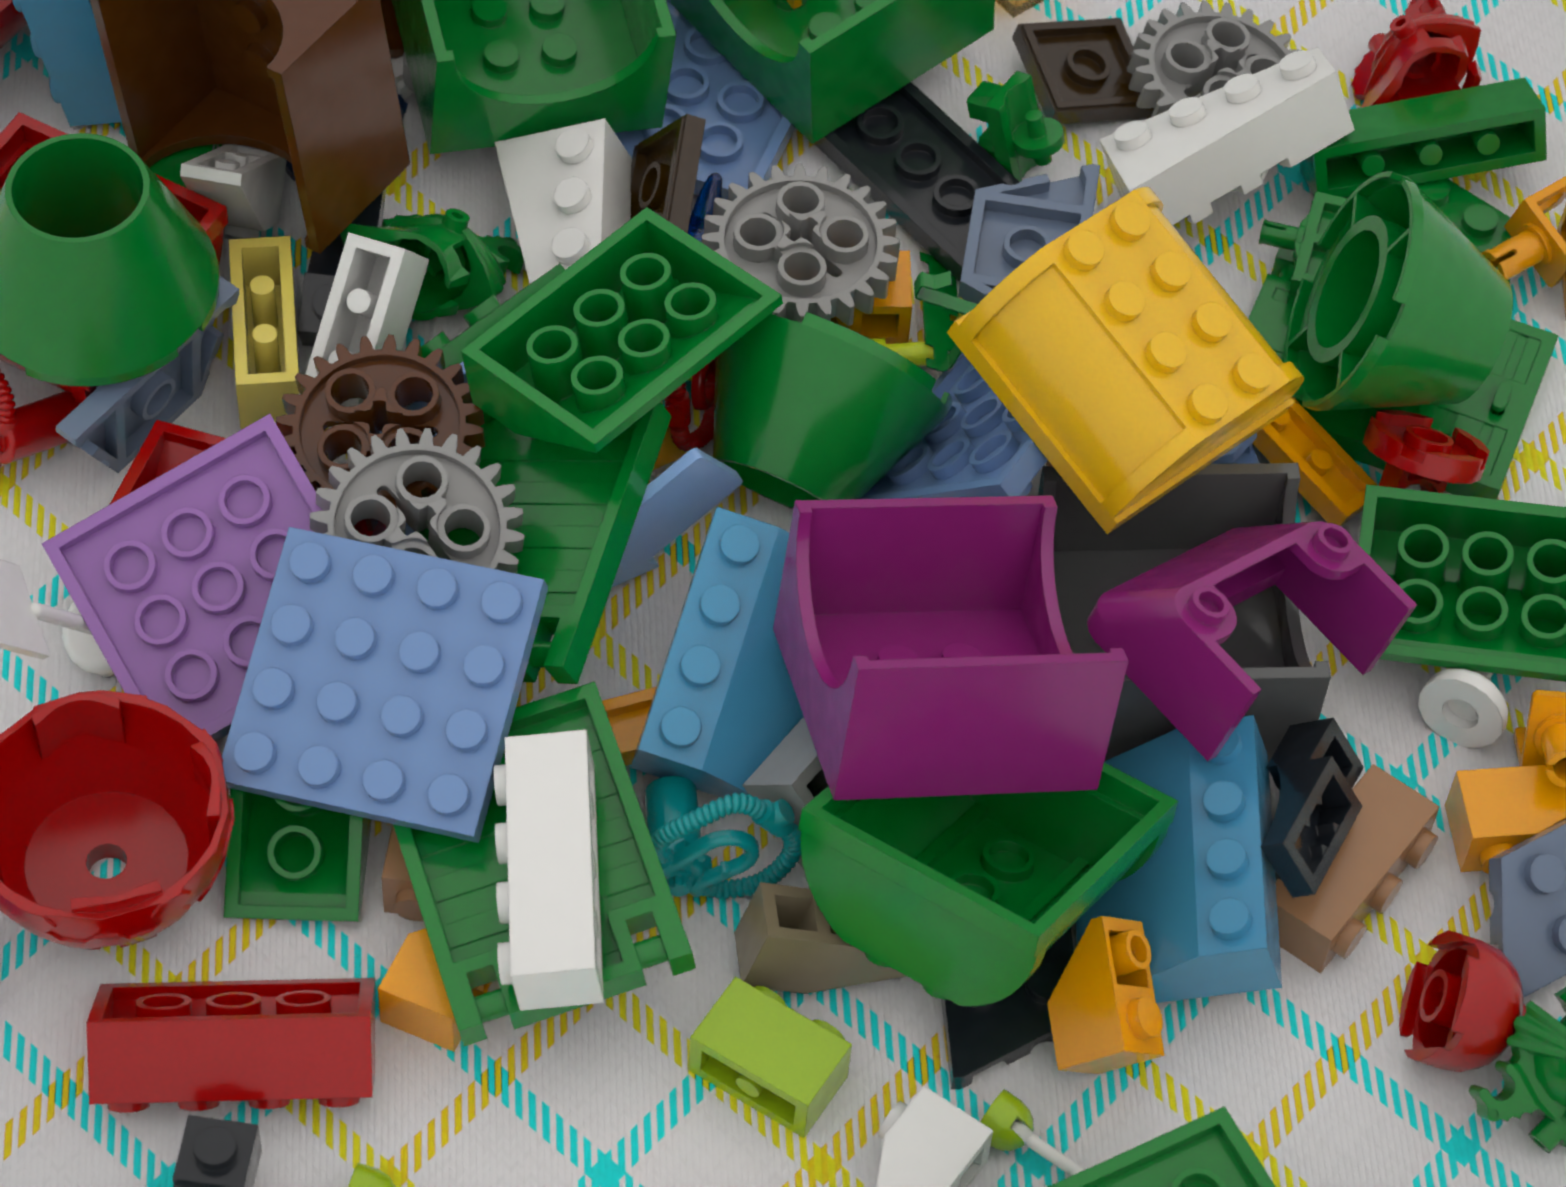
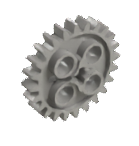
M1202 0L1198 12L1195 13L1190 6L1183 2L1180 3L1176 15L1167 9H1163L1158 21L1149 19L1146 22L1143 33H1138L1127 67V72L1133 74L1129 89L1141 92L1136 105L1138 108H1154L1151 116L1153 117L1168 111L1179 100L1189 97H1201L1224 87L1230 79L1236 76L1255 74L1278 64L1286 55L1301 50L1287 49L1292 37L1290 34L1274 36L1270 33L1274 24L1272 20L1265 21L1260 25L1253 23V11L1250 9L1245 11L1241 17L1233 15L1230 3L1225 2L1219 13L1213 11L1207 0Z
M797 163L793 176H785L777 165L772 166L771 179L767 181L763 180L758 174L750 172L748 176V189L731 183L728 190V200L716 197L713 205V215L705 216L704 234L701 243L782 295L783 304L773 311V315L801 323L806 312L829 321L836 316L848 326L853 324L854 308L866 314H871L873 312L874 297L886 299L889 281H895L900 239L895 237L897 222L895 219L885 218L887 207L885 201L870 203L871 188L868 185L851 191V175L845 174L836 182L828 180V168L822 166L815 177L806 176L802 163Z
M403 428L397 429L395 446L387 448L377 435L371 436V455L369 457H365L362 453L351 447L347 450V463L350 472L336 466L329 468V483L334 489L317 488L316 505L324 511L310 513V530L317 533L433 557L438 556L443 559L516 574L519 560L510 553L522 551L524 534L513 530L522 525L523 509L507 507L515 499L516 488L514 484L495 487L500 479L502 466L499 463H495L480 469L479 463L482 448L477 445L464 456L458 454L457 435L453 433L442 447L434 446L431 428L424 429L419 444H410ZM415 481H426L433 484L438 491L429 497L420 498L411 495L405 488L408 484ZM381 490L388 491L395 499L396 507L384 496L377 493ZM371 518L381 521L387 527L383 533L377 536L360 534L354 528L357 522ZM406 523L415 531L408 536L405 535ZM426 528L429 530L428 541L419 533ZM457 528H467L478 534L480 539L472 545L461 546L452 542L447 535Z

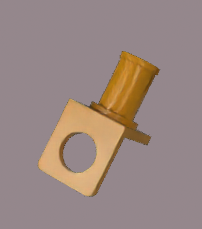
M1566 176L1524 199L1504 226L1511 238L1492 249L1482 252L1507 280L1532 266L1550 288L1559 284L1565 277L1566 242L1546 217L1545 213L1560 205L1566 198Z
M1536 690L1531 696L1527 726L1516 727L1513 739L1519 766L1546 765L1545 771L1549 780L1556 786L1566 788V692Z

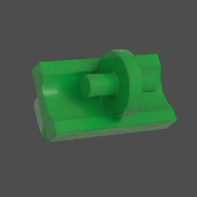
M1016 71L1003 86L982 81L966 101L970 118L986 122L989 125L979 137L978 144L1019 182L1022 181L1025 173L1032 167L1037 165L1046 166L1051 163V155L1059 151L1065 143L1064 130L1060 122L1053 118L1043 117L1042 111L1038 110L1031 74Z

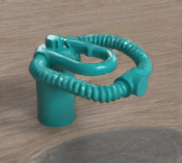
M667 776L656 779L648 784L644 791L647 828L672 896L681 897L691 894L694 897L702 895L717 899L722 898V896L724 899H729L730 896L733 899L737 897L743 898L745 895L751 896L755 893L760 882L771 884L781 882L782 878H785L787 873L791 872V869L795 867L800 859L801 831L798 830V826L794 823L795 815L791 805L783 798L772 802L769 799L762 800L757 796L753 797L751 794L746 795L745 793L738 794L734 792L732 796L726 794L724 799L718 797L717 801L711 800L709 805L704 804L701 808L698 807L696 785L691 780L679 776ZM732 813H743L750 816L754 823L773 836L781 837L784 844L782 852L776 857V860L772 861V864L764 868L763 871H759L758 874H753V876H748L747 878L730 879L728 881L727 879L741 874L755 865L760 856L758 841L749 833L731 829L715 831L701 837L700 829L706 827L708 823L712 824L714 820L718 821L720 817L725 818L726 814L730 816ZM721 846H737L745 850L739 857L728 862L721 861L720 865L712 868L711 857L706 854Z

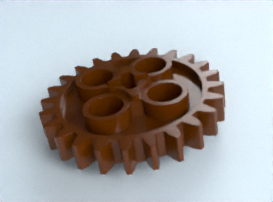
M388 334L384 341L383 348L377 350L373 349L367 336L361 337L359 353L351 354L343 344H337L336 353L338 361L333 364L319 356L314 357L317 376L313 378L306 374L297 373L295 380L298 392L301 395L283 394L282 401L285 412L288 415L276 417V424L315 491H317V488L334 489L329 483V468L331 466L340 467L350 472L348 463L339 464L333 461L337 457L347 454V450L351 447L362 453L365 457H369L371 455V436L377 435L386 447L390 448L395 446L397 429L403 428L410 444H419L424 429L431 428L432 435L437 433L433 437V445L442 447L453 433L457 435V453L462 456L478 445L484 448L486 444L484 430L480 427L485 424L483 410L472 403L469 385L464 383L462 366L457 363L445 368L444 354L440 348L431 352L426 358H423L419 339H414L405 351L397 350L394 335ZM349 399H365L357 406H341L343 402ZM422 401L428 403L419 410L404 409L413 402ZM415 481L408 484L405 488L411 495L420 498L429 497L438 491L433 484L426 481ZM381 490L377 493L384 496L396 507L395 499L388 491ZM372 518L365 519L368 531H374L378 520Z

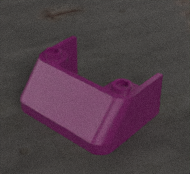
M1316 521L1233 528L1103 593L1088 616L1087 627L1093 640L1105 653H1108L1109 648H1123L1129 661L1126 675L1207 761H1210L1219 754L1262 690L1220 646L1230 637L1237 624V616L1233 606L1276 585L1349 662L1364 675L1373 669L1417 604L1353 540L1347 530L1334 523Z

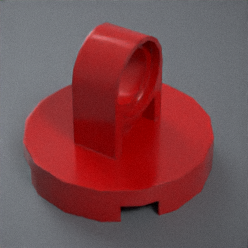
M1402 410L1377 411L1375 418L1371 416L1363 439V443L1368 450L1386 462L1379 486L1406 489L1411 485L1419 484L1420 491L1438 493L1445 492L1447 483L1472 484L1480 481L1490 450L1482 441L1460 428L1455 427L1452 437H1449L1438 430L1430 428L1434 418Z

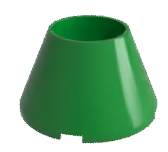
M89 133L67 134L35 145L15 162L0 191V354L25 367L27 376L41 381L67 386H102L139 378L167 365L179 356L178 348L197 329L202 332L204 331L214 313L219 296V267L215 249L200 223L131 148L115 139Z
M1392 171L1378 173L1362 183L1347 198L1330 221L1317 244L1327 249L1315 278L1313 282L1302 278L1293 303L1286 333L1284 363L1292 362L1304 376V382L1292 397L1303 402L1302 406L1311 410L1329 411L1461 403L1471 397L1487 379L1500 356L1509 331L1513 310V294L1508 280L1415 182L1406 176Z
M806 312L802 323L771 313L715 358L713 458L736 470L743 480L741 484L743 487L791 509H794L795 500L860 499L947 416L953 400L950 393L944 392L940 400L932 392L936 379L922 368L889 348L853 330Z

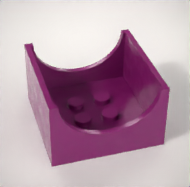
M1052 495L795 500L773 631L833 800L1098 790L1129 661L1123 648H1109L1108 653L1073 654L1061 619L1055 584L1054 530L1058 507Z

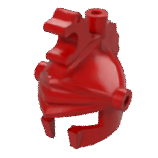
M1411 0L1408 8L1404 11L1405 14L1396 17L1391 22L1388 33H1378L1370 38L1368 42L1370 52L1364 55L1361 63L1354 69L1355 76L1350 84L1354 90L1355 99L1364 100L1361 107L1479 86L1482 81L1481 70L1476 60L1473 61L1479 44L1481 29L1479 26H1475V22L1470 19L1447 14L1440 0ZM1466 75L1463 87L1460 88L1459 84Z

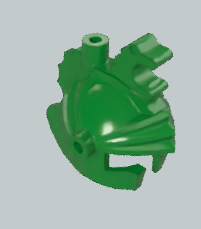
M453 208L447 209L445 215H396L394 218L383 219L381 226L350 223L340 234L344 245L348 232L407 249L429 259L411 318L417 321H428L435 317L456 315L458 310L478 306L492 295L497 296L504 290L506 270L509 269L515 274H520L524 264L521 247L517 245L515 239L498 235L495 237L489 235L486 237L477 236L467 227L470 220L468 214Z
M1565 987L1555 993L1554 996L1561 1003L1566 1013ZM1530 1000L1526 1004V1014L1516 1017L1513 1022L1515 1034L1507 1038L1506 1043L1508 1046H1511L1512 1050L1510 1060H1499L1495 1063L1496 1070L1501 1073L1504 1079L1502 1091L1497 1096L1492 1097L1488 1089L1471 1085L1469 1093L1477 1103V1115L1492 1122L1500 1119L1508 1122L1512 1117L1520 1119L1524 1113L1532 1114L1533 1111L1538 1112L1543 1118L1528 1134L1541 1149L1550 1153L1559 1143L1561 1146L1566 1147V1015L1558 1021Z

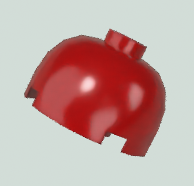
M1447 930L1435 936L1427 945L1439 949L1429 965L1416 962L1410 973L1401 1003L1399 1031L1400 1035L1404 1037H1409L1413 1034V1049L1404 1050L1408 1058L1444 1070L1465 1072L1479 1069L1492 1063L1509 1047L1506 1041L1508 1037L1515 1034L1513 1022L1516 1017L1526 1014V1006L1523 1004V988L1519 974L1512 962L1501 950L1484 941Z

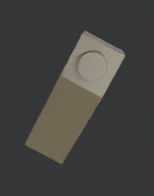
M760 882L734 932L740 979L753 987L764 986L771 990L807 994L906 977L891 967H881L873 964L867 959L864 952L844 942L825 919L810 888Z

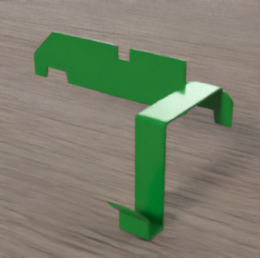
M920 252V261L928 264L929 274L925 272L919 273L914 282L915 299L922 301L925 344L933 347L934 359L926 358V367L945 372L953 367L961 354V350L946 333L954 323V321L950 320V315L956 317L959 316L958 313L965 315L973 310L977 304L957 298L956 278L951 274V270H946L932 255Z

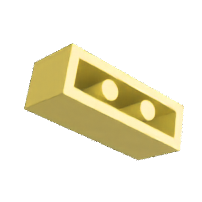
M290 236L229 239L231 284L239 289L237 302L232 306L235 383L240 430L268 414H271L276 423V417L288 415L285 412L282 401L283 394H299L295 380L296 374L300 373Z

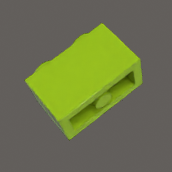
M735 976L691 1035L688 1070L805 1138L848 1078L852 1044L846 1041L839 1030L831 1024L819 1019L811 1021L787 1007L784 1000L771 989L764 986L753 987Z

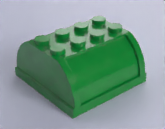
M1105 762L1098 790L833 800L829 786H827L801 810L798 830L801 831L800 841L803 869L811 893L829 925L844 942L864 952L870 962L881 967L895 969L922 984L923 989L935 998L949 999L960 1006H982L1003 1000L1020 988L1037 970L1046 951L1116 882L1134 874L1155 854L1166 837L1169 825L1174 820L1178 800Z

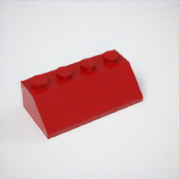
M375 978L100 984L86 1022L89 1104H107V1108L113 1112H138L147 1109L150 1103L178 1102V1107L183 1110L204 1111L218 1107L220 1101H248V1105L253 1108L276 1109L287 1106L290 1103V1099H318V1103L322 1106L339 1108L353 1106L360 1102V1098L373 1097L375 1079Z

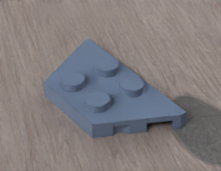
M1089 164L1081 166L1079 176L1050 182L1048 175L1043 174L1024 178L1023 181L1014 185L1002 183L975 189L958 296L978 304L1004 278L1035 252L1092 217L1100 165Z
M219 276V296L208 325L203 332L197 329L178 348L179 356L167 365L139 378L121 383L97 386L94 392L56 425V432L76 447L81 448L98 461L119 473L137 456L156 420L173 423L202 395L210 374V365L218 353L224 337V333L215 328L213 323L215 318L226 308L236 304L239 297V289L222 276Z
M1566 819L1489 859V892L1494 900V909L1490 916V944H1498V949L1514 965L1522 984L1523 997L1566 975Z

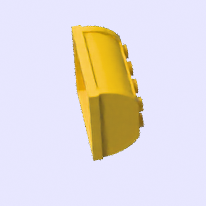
M1140 187L1131 191L1039 249L992 289L973 310L955 320L946 332L1106 534L1124 524L1285 414L1295 403L1292 396L1304 382V376L1292 362L1284 363L1165 217L1162 213L1163 203L1150 187Z

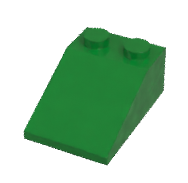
M230 788V798L233 799L235 820L226 861L224 918L360 922L372 819Z

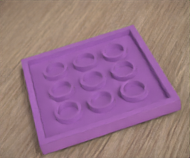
M268 414L43 542L42 546L124 693L145 695L150 700L170 707L198 728H205L216 742L229 734L288 528L293 527L312 531L310 530V513L324 510L316 505V491L271 414Z

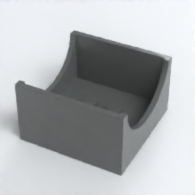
M1298 463L1210 464L1109 534L1105 533L1055 468L1043 466L1038 496L1052 495L1058 507L1054 530L1055 584L1062 623L1073 654L1105 653L1091 637L1087 627V619L1100 596L1106 591L1233 528L1295 523L1297 494L1300 483ZM1276 585L1233 606L1237 616L1236 627L1230 637L1220 644L1231 658L1262 689L1244 716L1254 715L1268 755V762L1271 760L1290 725L1319 720L1331 679L1329 661H1315L1312 667L1303 639L1299 609ZM1126 674L1105 761L1177 729Z

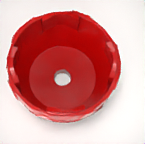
M98 690L78 692L34 706L32 711L1 733V912L32 934L66 947L100 950L101 947L120 945L122 948L153 938L164 929L179 921L195 902H201L214 884L227 857L235 820L234 803L229 795L222 765L223 759L217 743L205 728H198L170 707L150 700L145 695ZM104 858H117L126 864L124 870L112 878H98L90 873L91 867L97 861Z

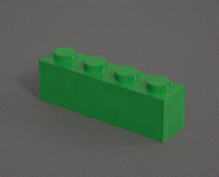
M1519 78L1350 109L1349 114L1355 131L1313 154L1299 164L1300 172L1313 195L1317 191L1339 197H1349L1366 180L1385 171H1392L1406 176L1416 184L1545 161L1547 160L1545 106L1527 80Z

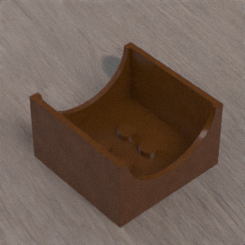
M90 0L128 147L149 168L162 158L175 152L212 144L248 146L280 156L289 161L293 167L307 235L304 238L305 246L321 254L410 164L380 0Z

